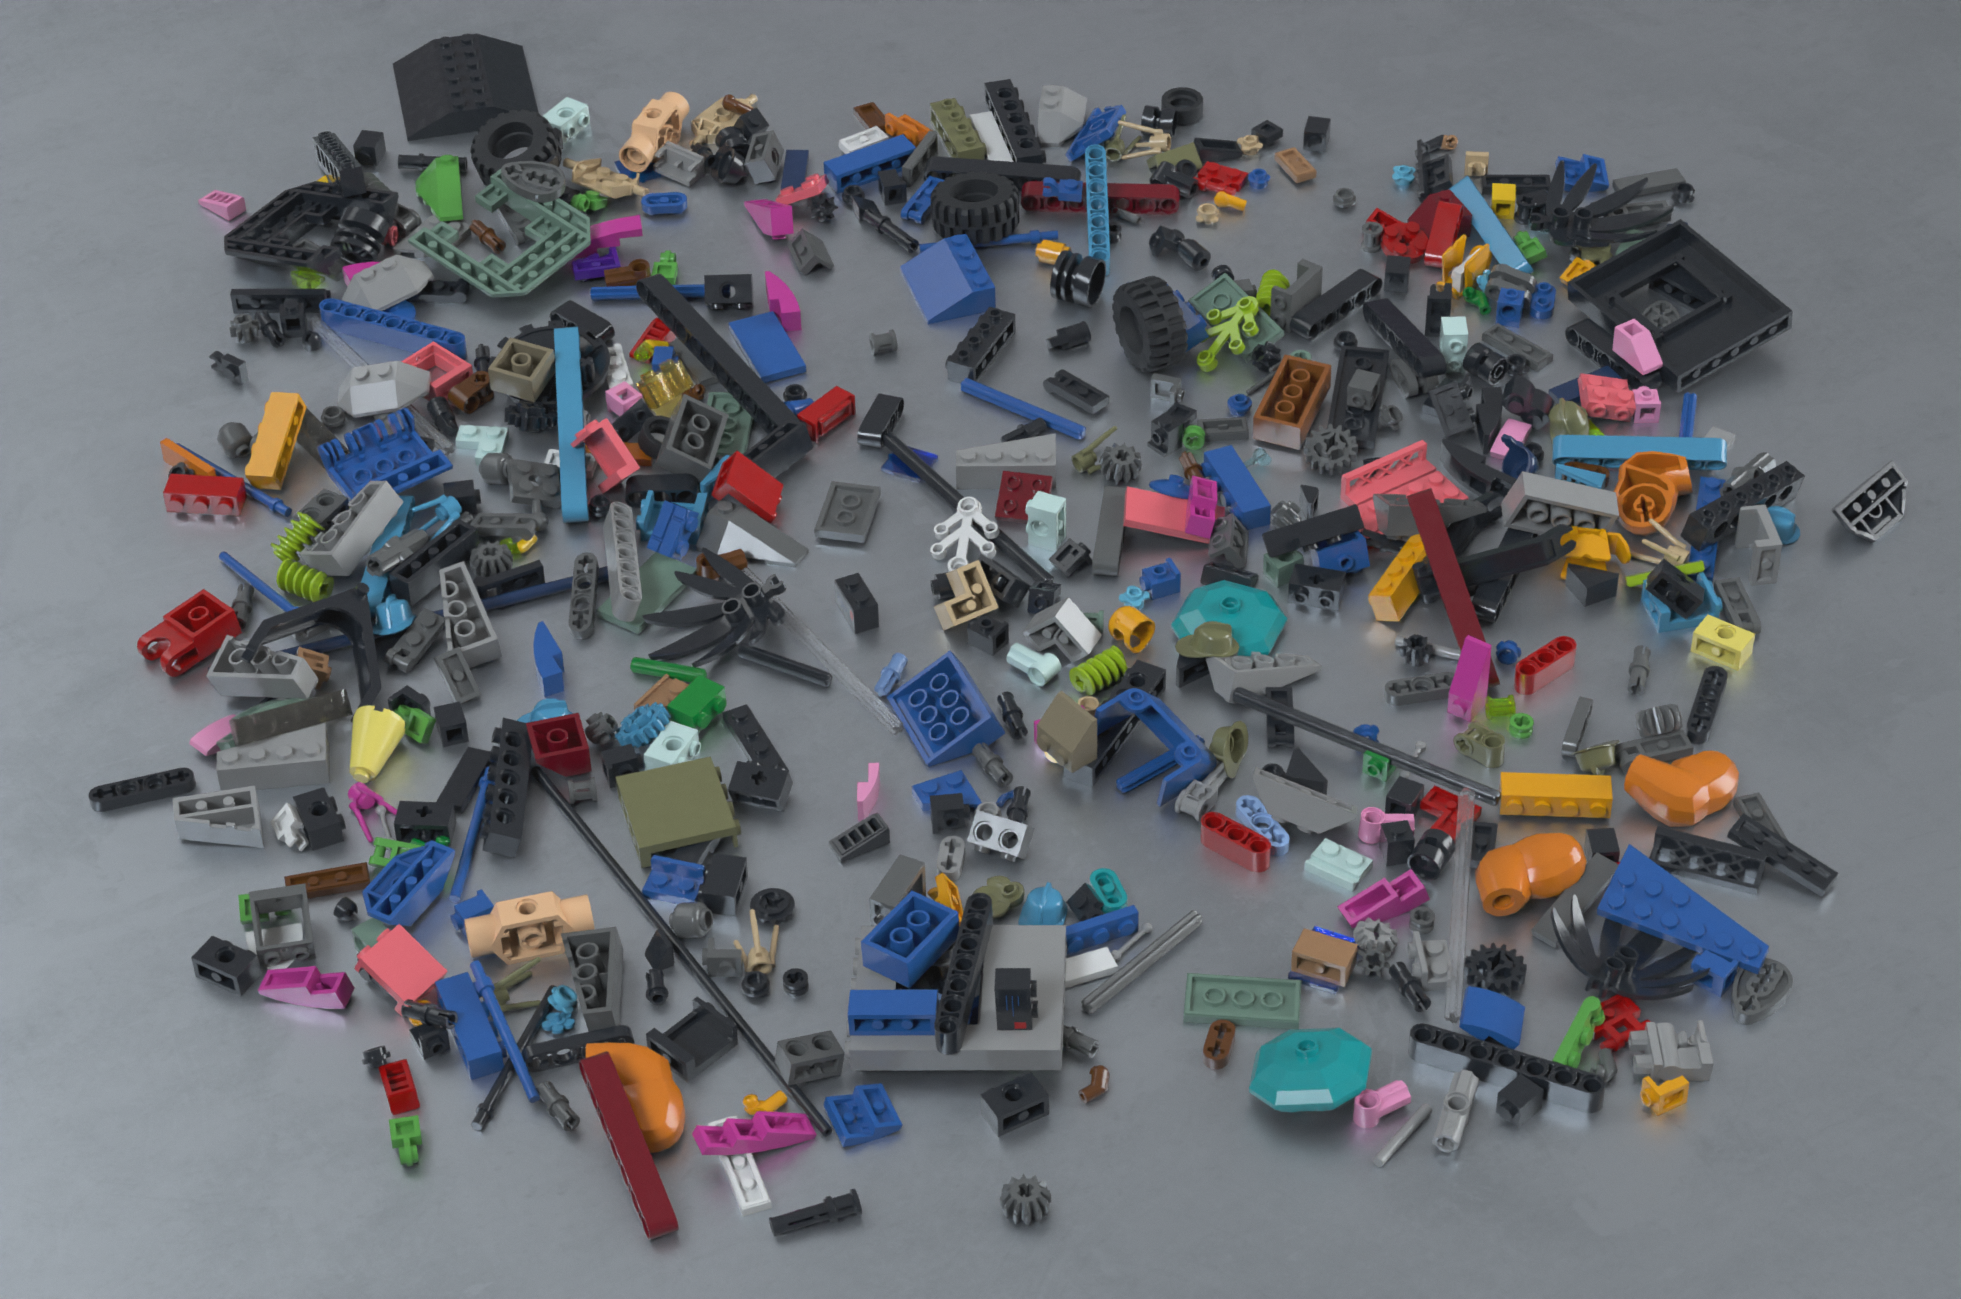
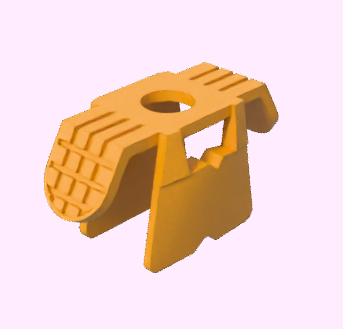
M1462 235L1455 241L1453 246H1450L1443 253L1442 282L1438 281L1436 283L1437 291H1443L1445 283H1452L1451 275L1448 277L1449 272L1453 267L1462 264L1466 235ZM1489 244L1477 245L1470 251L1469 255H1472L1479 249L1464 265L1465 288L1473 287L1476 289L1479 286L1476 281L1477 276H1482L1484 270H1489L1492 261ZM1452 287V298L1459 300L1463 296L1462 292L1458 293Z
M1572 526L1573 530L1561 537V546L1570 540L1576 541L1574 550L1563 556L1566 557L1560 574L1561 579H1566L1568 563L1607 571L1605 561L1611 560L1610 554L1616 555L1622 564L1630 562L1631 553L1629 546L1620 533L1606 532V529Z

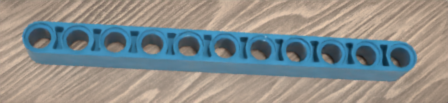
M554 328L563 523L589 521L585 443H581L574 448L571 446V443L577 439L575 434L584 428L579 328Z

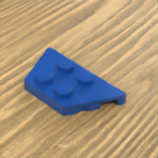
M1122 105L1107 106L1104 108L1105 112H1102L1099 107L1092 111L1065 154L1070 162L1083 155L1088 146L1108 141L1115 135L1114 132L1119 126L1118 121L1121 120L1123 114H1126V110Z

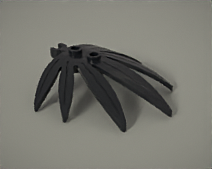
M1561 160L1548 190L1545 208L1546 216L1540 213H1531L1529 222L1531 223L1530 229L1533 231L1548 229L1550 240L1559 246L1609 247L1610 243L1632 242L1655 234L1658 230L1633 234L1612 233L1629 231L1653 223L1672 213L1674 205L1643 212L1602 217L1620 209L1641 193L1648 183V178L1646 177L1590 205L1577 208L1591 188L1597 169L1596 163L1581 176L1566 196L1563 204H1561L1565 185L1564 161Z
M703 547L702 552L711 567L730 585L680 571H675L674 574L678 581L691 590L706 597L726 601L643 615L646 623L664 627H689L712 622L680 640L648 654L651 660L677 658L701 651L723 640L705 656L691 663L694 668L724 656L735 648L753 626L748 641L751 647L765 635L768 628V619L776 627L786 621L787 615L784 609L772 599L773 596L785 592L787 588L784 582H779L777 576L773 574L767 578L766 583L761 587L759 583L754 582L736 566Z
M1573 894L1570 906L1574 939L1565 927L1556 909L1552 908L1550 914L1551 921L1563 952L1570 962L1583 975L1589 978L1585 991L1588 992L1590 989L1599 990L1598 998L1600 999L1606 997L1607 991L1637 1000L1673 998L1691 992L1695 984L1684 985L1697 981L1709 973L1710 968H1706L1686 975L1656 979L1685 965L1699 953L1683 947L1644 967L1657 953L1665 940L1639 931L1626 946H1618L1623 924L1605 918L1599 940V957H1597L1577 896Z

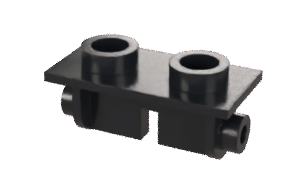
M641 398L611 425L621 440L628 442L641 430L646 419L654 416V414Z

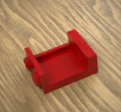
M737 450L722 463L711 496L720 501L727 494H730L760 518L771 524L777 516L776 508L782 500L781 492L784 485Z

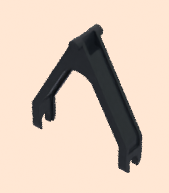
M1488 491L1474 499V501H1479L1487 507L1485 513L1453 522L1446 530L1466 587L1553 563L1574 550L1576 546V541L1570 540L1562 546L1560 544L1561 537L1573 530L1572 527L1559 524L1538 537L1460 557L1480 529L1502 517L1501 506L1494 508L1492 511L1488 510L1490 501L1496 499L1501 494L1495 491ZM1426 555L1421 562H1417L1412 566L1421 600L1424 604L1433 602L1435 600L1434 596L1440 595Z
M359 583L356 588L263 620L247 644L240 659L250 664L261 645L318 625L330 626L342 632L352 643L361 700L358 708L372 706L381 690V681L367 596L369 592L368 585Z

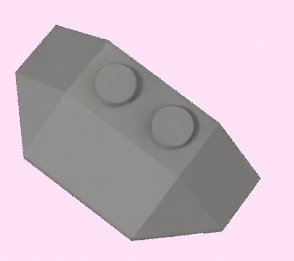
M1042 86L1037 137L1040 139L1041 146L1060 147L1064 144L1065 140L1071 138L1083 128L1087 98L1065 86Z
M394 255L353 275L341 300L383 311L418 294L434 276L425 261Z
M400 361L354 367L340 385L337 406L354 418L398 411L411 405L421 396L424 397L429 394L431 373Z
M1255 767L1252 779L1268 814L1272 815L1271 818L1277 822L1286 824L1288 821L1297 825V828L1305 833L1312 834V832L1320 834L1356 819L1358 810L1356 806L1319 793L1258 767Z

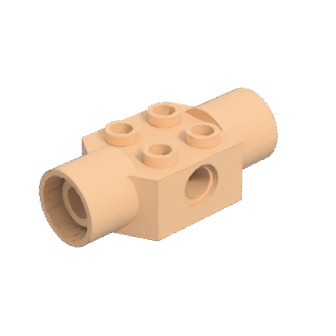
M666 92L659 100L651 99L647 106L642 109L637 119L633 120L631 136L619 151V159L628 170L633 172L644 171L650 163L655 164L661 159V157H655V153L667 141L676 145L679 143L682 121L689 113V104L682 95L676 92Z
M553 891L496 902L490 914L464 919L471 958L496 954L507 965L530 961L536 957L545 958L564 954L565 947L561 933L595 929L587 894L560 899Z

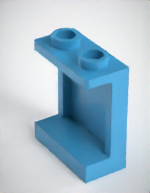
M648 490L646 499H642L641 515H638L636 518V530L640 531L641 541L650 540L664 503L663 501L654 500L653 490ZM698 493L695 504L672 502L699 513L697 517L698 526L691 533L688 541L689 544L696 545L707 513L709 512L708 493Z
M1703 571L1697 573L1696 583L1705 589L1703 603L1687 620L1645 589L1646 580H1643L1641 600L1658 633L1698 627L1707 614L1719 619V613L1723 609L1720 597L1716 596L1711 580L1707 579Z

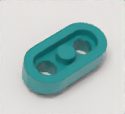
M1107 868L1093 871L1090 875V886L1104 903L1100 909L1105 913H1110L1127 907V894L1117 874Z

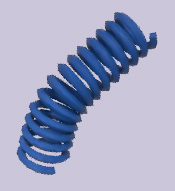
M1013 791L1002 794L998 798L996 805L999 807L1004 806L1006 801L1013 798Z

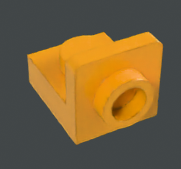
M1576 257L1559 277L1560 281L1568 286L1570 280L1596 265L1590 260L1586 259L1584 261Z
M1681 1075L1657 1086L1649 1076H1646L1642 1079L1641 1100L1659 1116L1687 1103L1689 1082Z

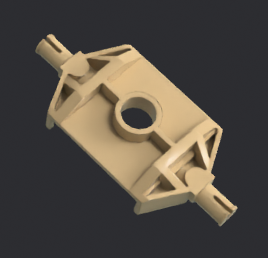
M750 94L746 99L735 98V100L753 108L751 105L756 103L758 98L755 94ZM724 97L720 98L691 121V131L696 137L689 142L690 146L692 144L695 145L697 142L700 144H715V138L719 131L725 127L734 126L741 115L725 110L722 106Z
M565 158L563 161L564 167L573 170V183L611 198L618 199L634 194L643 197L649 194L648 188L639 186L640 173H637L634 179L629 178L625 174L615 173L607 167H601V158L582 161Z

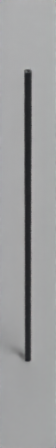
M533 767L531 774L655 928H661L673 945V950L725 1015L734 1020L737 1030L824 1137L829 1136L833 1129L797 1084L787 1085L774 1063L775 1057L541 767Z

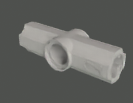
M1462 1069L1460 1072H1455L1448 1094L1444 1097L1443 1109L1433 1137V1144L1440 1151L1450 1153L1453 1150H1458L1464 1128L1468 1125L1470 1109L1479 1084V1078L1472 1071Z

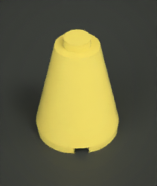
M362 706L356 710L353 716L349 772L358 782L367 783L375 780L405 734V721L389 709L384 708L383 712L374 710L375 706Z

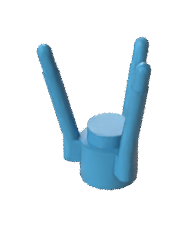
M443 494L435 500L412 508L413 512H417L437 505L435 509L437 516L418 530L423 529L426 531L439 520H447L431 540L461 516L459 514L462 512L461 506L453 496L446 497Z

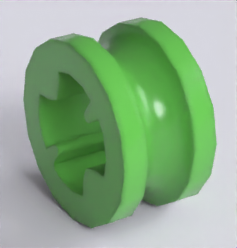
M1197 425L1186 427L1182 440L1184 446L1190 450L1202 448L1205 442L1204 429Z
M1517 713L1511 716L1509 722V733L1511 736L1517 739L1529 738L1533 733V718L1525 713Z

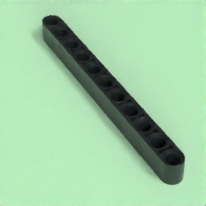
M662 274L652 275L637 281L636 289L639 297L767 434H770L788 419L800 422L796 415Z

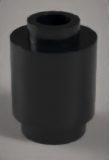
M1184 239L1178 245L1177 252L1179 257L1191 268L1199 271L1208 266L1211 254L1196 240Z
M948 572L935 574L934 580H930L932 594L937 595L939 600L955 597L946 575Z

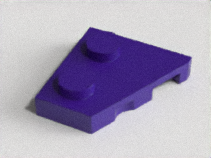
M610 247L609 253L599 257L598 253H594L586 258L572 262L574 278L581 281H589L598 277L605 278L604 270L621 267L616 247Z

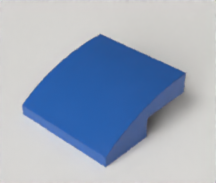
M1586 154L1582 155L1580 161L1558 156L1555 162L1556 169L1561 160L1564 161V191L1570 192L1576 182L1594 163L1597 164V169L1589 192H1598L1609 188L1604 159Z
M1468 986L1465 989L1459 1027L1476 1039L1484 1041L1490 1036L1507 1048L1514 1050L1520 1045L1525 1006L1497 992Z
M882 1083L855 1086L853 1094L825 1097L823 1106L843 1147L877 1140L902 1128V1123Z

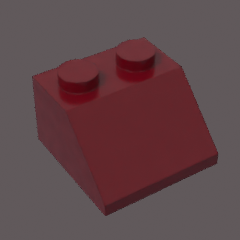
M1450 189L1429 195L1407 219V223L1410 221L1418 223L1420 229L1427 235L1428 240L1439 201L1463 205ZM1464 205L1456 240L1462 235H1466L1467 238L1470 237L1472 214Z
M579 713L526 723L537 764L564 777L592 772L589 746Z

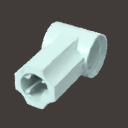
M1017 642L1011 646L1007 654V663L1026 672L1032 683L1039 687L1045 685L1062 669L1061 663L1055 655L1045 653L1042 656Z

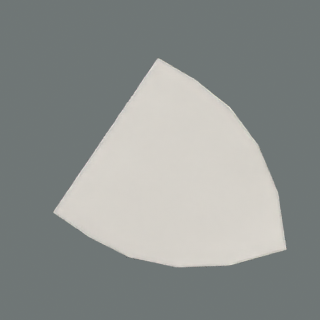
M297 923L262 929L263 946L303 940L302 924ZM254 931L245 932L249 950L257 955ZM295 959L283 960L272 965L265 963L261 965L269 970L285 969Z

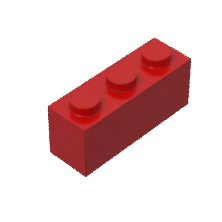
M170 474L163 491V497L167 512L240 516L247 499L244 478Z

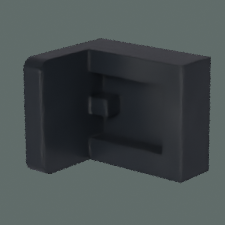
M1160 225L1149 239L1152 255L1158 257L1164 248L1177 252L1178 245L1185 239L1184 234L1177 229L1172 230Z
M408 685L388 698L389 710L393 712L399 708V705H405L421 709L431 716V704L427 696L418 693Z

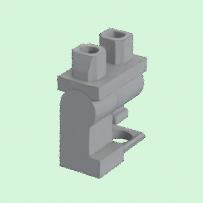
M1702 1020L1697 1022L1695 1033L1688 1039L1686 1031L1677 1033L1672 1024L1665 1022L1658 1024L1646 1022L1645 1030L1630 1032L1628 1038L1629 1049L1631 1051H1645V1054H1634V1074H1649V1077L1654 1082H1659L1660 1079L1664 1081L1673 1080L1681 1075L1687 1081L1710 1080L1714 1062Z

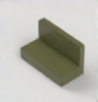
M1194 142L1154 155L1146 160L1149 169L1158 167L1162 161H1167L1175 166L1184 159L1192 161L1196 165L1197 170L1202 168Z

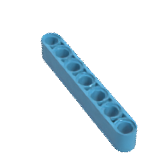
M1094 144L1088 146L1085 150L1088 255L1105 261L1106 276H1108L1110 273L1106 151L1103 146Z
M1468 175L1449 188L1472 214L1471 223L1484 242L1490 245L1489 249L1499 264H1507L1512 268L1532 274L1534 269Z
M1558 435L1553 438L1552 462L1554 465H1564L1567 462L1576 461L1599 465L1605 468H1619L1621 464L1636 452L1656 451L1686 457L1689 470H1722L1727 466V442L1721 438Z
M399 495L403 503L398 509L396 516L384 528L382 535L374 541L370 554L381 549L393 536L397 535L400 538L410 532L415 514L412 511V508L415 507L414 496ZM366 566L361 583H365L369 587L367 596L371 619H375L376 606L386 602V598L392 593L389 573L394 569L379 577L377 575H370L366 570Z

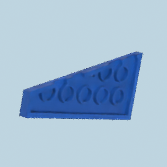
M1630 844L1597 908V915L1701 954L1708 950L1729 962L1735 959L1739 961V968L1755 974L1759 973L1769 951L1767 944Z

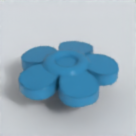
M559 1012L549 1013L546 1016L547 1021L542 1022L543 1030H552L553 1034H561L564 1032V1029H571L575 1025L572 1014L565 1012L561 1014Z

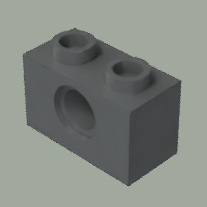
M774 130L753 134L744 164L755 184L776 180L784 149Z

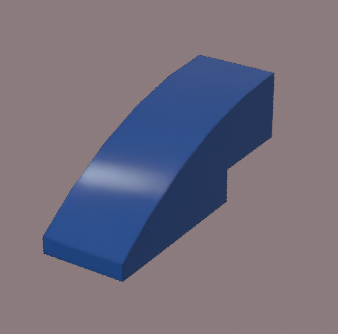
M541 621L538 622L534 636V659L540 689L544 697H548L564 691L562 672L565 671L562 651L545 623Z

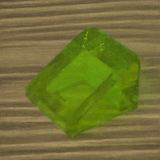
M298 270L291 271L290 273L292 285L301 289H315L325 281V277L316 273Z

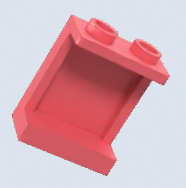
M607 418L601 422L595 419L575 434L577 439L571 443V446L574 448L581 443H585L608 477L598 485L602 494L622 483L640 469Z
M398 924L393 930L385 929L376 939L378 943L372 948L367 945L357 955L359 960L354 969L359 973L364 968L398 1002L394 1010L402 1016V1005L411 1008L410 1005L404 1004V1001L407 999L416 1002L422 1000L436 988L435 981L444 979L448 971Z

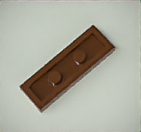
M367 862L284 876L285 886L305 884L308 899L362 890L370 884Z

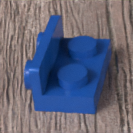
M652 856V871L642 889V893L646 898L673 904L699 901V886L705 883V866L668 857Z

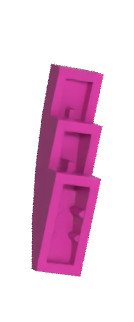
M640 215L617 218L591 225V244L573 259L585 258L591 254L598 253L597 249L620 246L621 238L643 236Z
M757 1111L752 1119L727 1118L722 1127L697 1125L692 1133L702 1155H735L767 1151L815 1139L817 1135L807 1115L804 1113Z

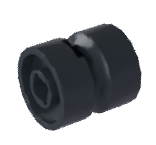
M1145 105L1141 126L1163 129V133H1169L1171 138H1174L1177 128L1178 111L1172 108H1164L1161 111L1157 106ZM1141 131V134L1154 136L1152 133Z
M734 126L725 127L719 131L715 138V144L718 149L723 145H728L746 159L750 145L739 128Z
M1479 342L1472 345L1465 354L1463 368L1493 386L1500 383L1505 377L1509 368V360Z
M1426 830L1407 859L1409 870L1412 869L1415 875L1422 880H1436L1455 852L1456 845L1454 840L1442 830Z

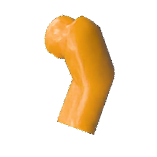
M1223 191L1218 192L1214 197V203L1219 208H1234L1244 211L1247 203L1246 200Z
M778 1090L766 1100H758L757 1095L749 1094L743 1098L742 1102L745 1106L744 1110L750 1115H755L757 1111L775 1112L787 1103L788 1099L784 1092Z

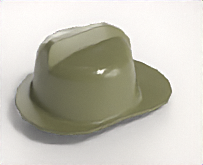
M1559 398V403L1549 413L1552 444L1553 438L1558 435H1589L1586 409L1578 406L1573 401H1565L1563 398Z
M1208 621L1199 625L1192 635L1181 638L1176 643L1175 648L1180 655L1191 658L1230 657L1238 652L1239 644L1232 638L1231 625L1217 621Z
M1236 721L1232 726L1218 728L1209 746V750L1215 755L1216 759L1224 764L1225 772L1230 779L1236 776L1240 763L1247 751L1248 730L1245 723Z
M1619 740L1593 745L1574 752L1571 756L1575 757L1582 772L1604 775L1605 770L1615 764V745L1619 743Z

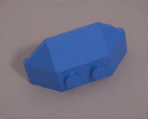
M429 841L425 843V846L413 848L394 856L362 891L368 916L389 925L411 926L443 891L455 856V850L435 841Z

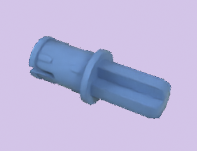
M901 653L893 654L888 666L882 669L881 677L874 687L878 696H887L894 684L900 681V674L908 662L905 655Z

